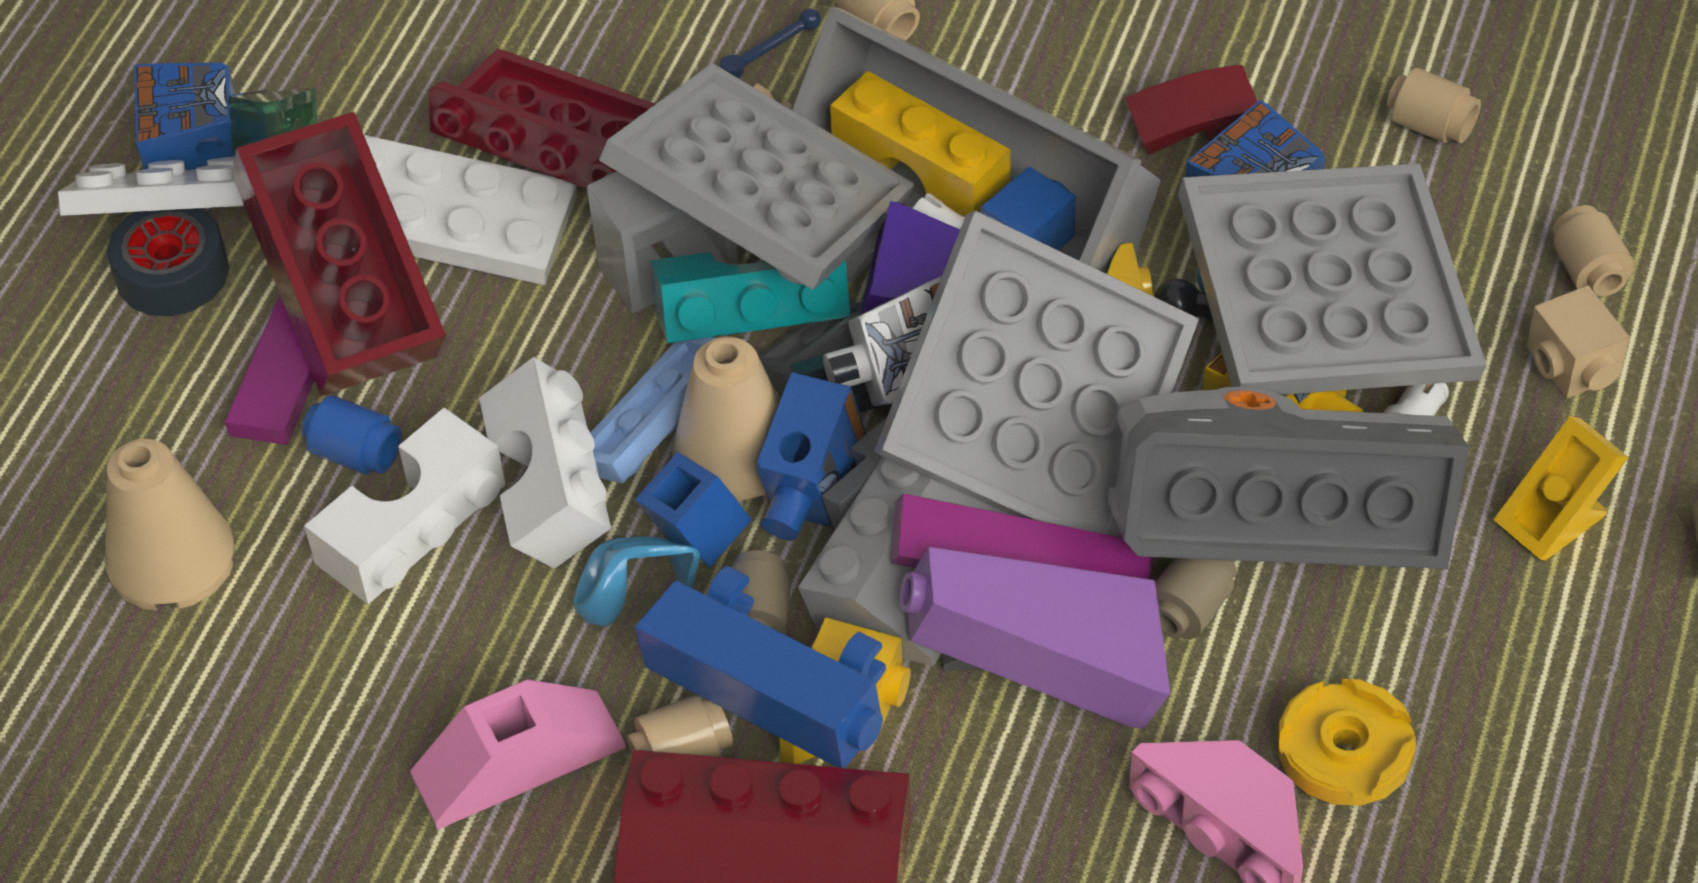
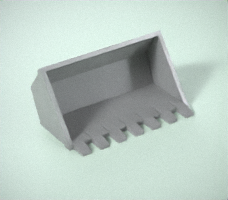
M830 7L792 111L832 134L830 105L864 73L869 71L1011 149L1010 182L1030 166L1050 180L1053 179L1061 182L1076 196L1075 237L1059 250L1060 252L1106 274L1120 244L1133 243L1135 255L1137 254L1161 179L1140 165L1142 160L841 8ZM900 161L891 170L915 184L907 202L904 204L913 209L922 197L925 198V188L917 174L908 165ZM879 229L846 259L848 283H852L871 263Z

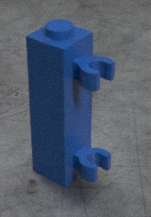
M725 566L717 573L710 584L707 595L675 580L635 626L644 664L647 669L835 767L846 768L858 751L867 750L879 735L883 717L876 683L884 674L886 665L874 657L882 649V643L861 632H857L847 642L839 662L746 616L754 604L753 597L741 592L749 583V576L729 566Z

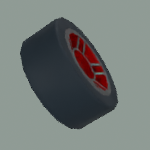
M201 208L134 212L125 217L112 232L107 246L109 264L119 295L131 308L148 315L171 317L196 310L211 301L222 289L230 269L219 225L206 210Z

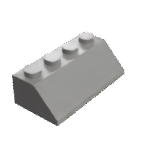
M882 457L798 588L818 633L825 617L892 635L902 638V659L934 666L941 653L910 641L908 613L902 612L900 608V589L903 578L907 572H913L915 568L891 563L896 500L904 493L1003 514L1008 513Z

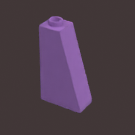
M928 547L915 570L907 572L903 578L900 589V608L902 612L908 613L910 641L1132 728L1144 729L1170 695L1155 580Z

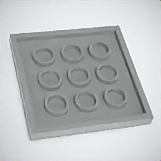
M713 63L609 138L599 161L776 267L779 274L785 279L796 284H804L812 290L823 282L881 227L890 201L904 205L915 185Z
M1420 163L1183 177L1178 195L1232 387L1259 388L1285 395L1480 380L1487 364Z
M973 211L965 216L874 453L1010 515L1119 537L1120 529L1107 502L1109 489L1116 487L1123 433L1117 422L1119 409L1138 398L1172 393L1199 318L988 216Z

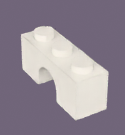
M533 357L479 397L487 438L498 445L499 452L528 467L522 478L500 495L510 546L555 569L610 530L611 525L605 504L607 497L606 489L599 478L593 454L595 443L587 429L582 408V390L569 373L563 370L557 371Z
M446 408L440 410L398 446L407 485L414 489L408 495L393 501H377L368 498L351 486L304 525L315 564L367 604L372 602L385 589L392 588L400 583L408 570L431 549L446 543L452 536L455 528L478 508L488 506L497 497L500 489L506 485L498 445Z

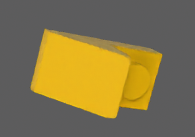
M1569 416L1493 520L1540 560H1547L1604 518L1608 510L1597 499L1629 457L1584 420Z

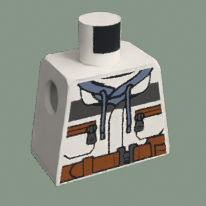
M942 276L849 320V329L854 346L823 355L828 381L850 387L866 383L873 406L893 404Z

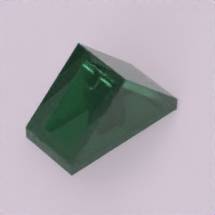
M315 88L228 96L234 156L238 147L318 123Z

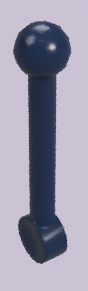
M811 8L803 10L800 13L799 20L742 55H728L724 57L720 62L721 68L739 78L743 75L744 66L804 29L808 31L815 30L820 26V14Z

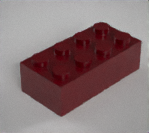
M355 112L238 147L231 174L320 396L436 358L446 334Z

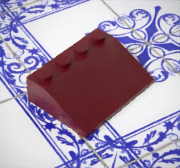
M633 750L621 809L613 883H903L911 823L910 774Z

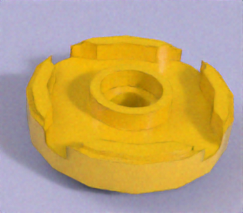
M1342 679L1341 684L1324 686L1325 681L1309 685L1293 697L1279 721L1278 757L1288 777L1305 793L1333 805L1362 806L1385 799L1405 782L1414 763L1416 734L1414 737V731L1411 727L1412 719L1405 706L1386 689L1360 679ZM1348 744L1356 750H1343L1336 747V745Z

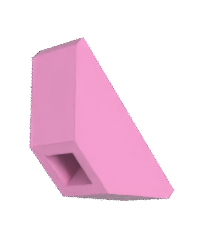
M527 679L464 706L414 765L410 773L437 830L623 750L626 747L623 737L596 690Z
M1240 740L1140 743L1131 752L1129 789L1133 792L1136 800L1148 812L1157 816L1164 815L1185 831L1187 838L1197 850L1210 857L1216 855L1239 873L1243 883H1301L1303 862L1292 779Z

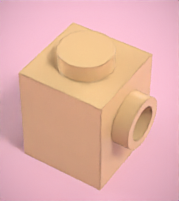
M1589 285L1534 306L1526 347L1533 355L1534 362L1541 375L1546 379H1552L1562 394L1568 399L1590 389L1594 391L1601 390L1621 377L1630 336Z

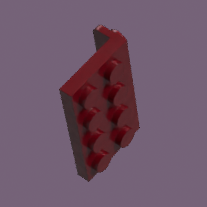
M499 48L458 86L438 81L428 92L430 132L587 189V185L617 172L599 161L607 140L656 104Z

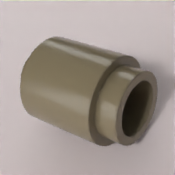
M752 550L740 554L734 560L731 568L749 576V583L741 592L753 597L754 604L746 616L786 635L791 578L786 571L784 561L779 556L762 550Z
M1174 558L1155 582L1162 634L1171 638L1181 637L1185 639H1193L1200 635L1233 591V578L1237 573L1233 560Z

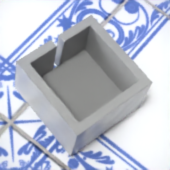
M611 173L587 185L599 268L632 314L655 304L650 260L661 259L651 246L657 242L669 258L711 252L715 260L721 263L739 265L736 243L621 173Z

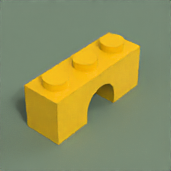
M869 71L864 73L830 105L832 135L889 169H892L902 161L920 178L926 194H932L962 217L973 211L981 213V207L1010 183L1011 149Z

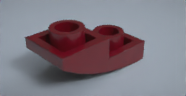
M1243 65L1219 67L1184 75L1125 97L1142 143L1149 155L1201 131H1205L1211 141L1258 102Z

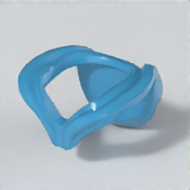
M625 537L608 540L595 548L588 558L576 587L573 607L588 624L607 627L617 619L625 604L628 559L669 555L678 581L693 588L700 561V553L694 547L675 544L670 540L658 537Z

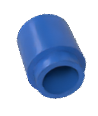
M334 395L326 397L321 403L312 405L302 425V435L306 439L307 450L310 454L364 475L372 471L379 474L385 473L395 461L399 452L398 446L401 444L402 439L400 427L391 424L390 418L387 415Z

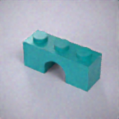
M711 252L650 260L656 317L667 343L847 318L850 316L846 260L814 290L804 284H796L785 279L779 274L776 267L764 260L751 264H725L715 260Z

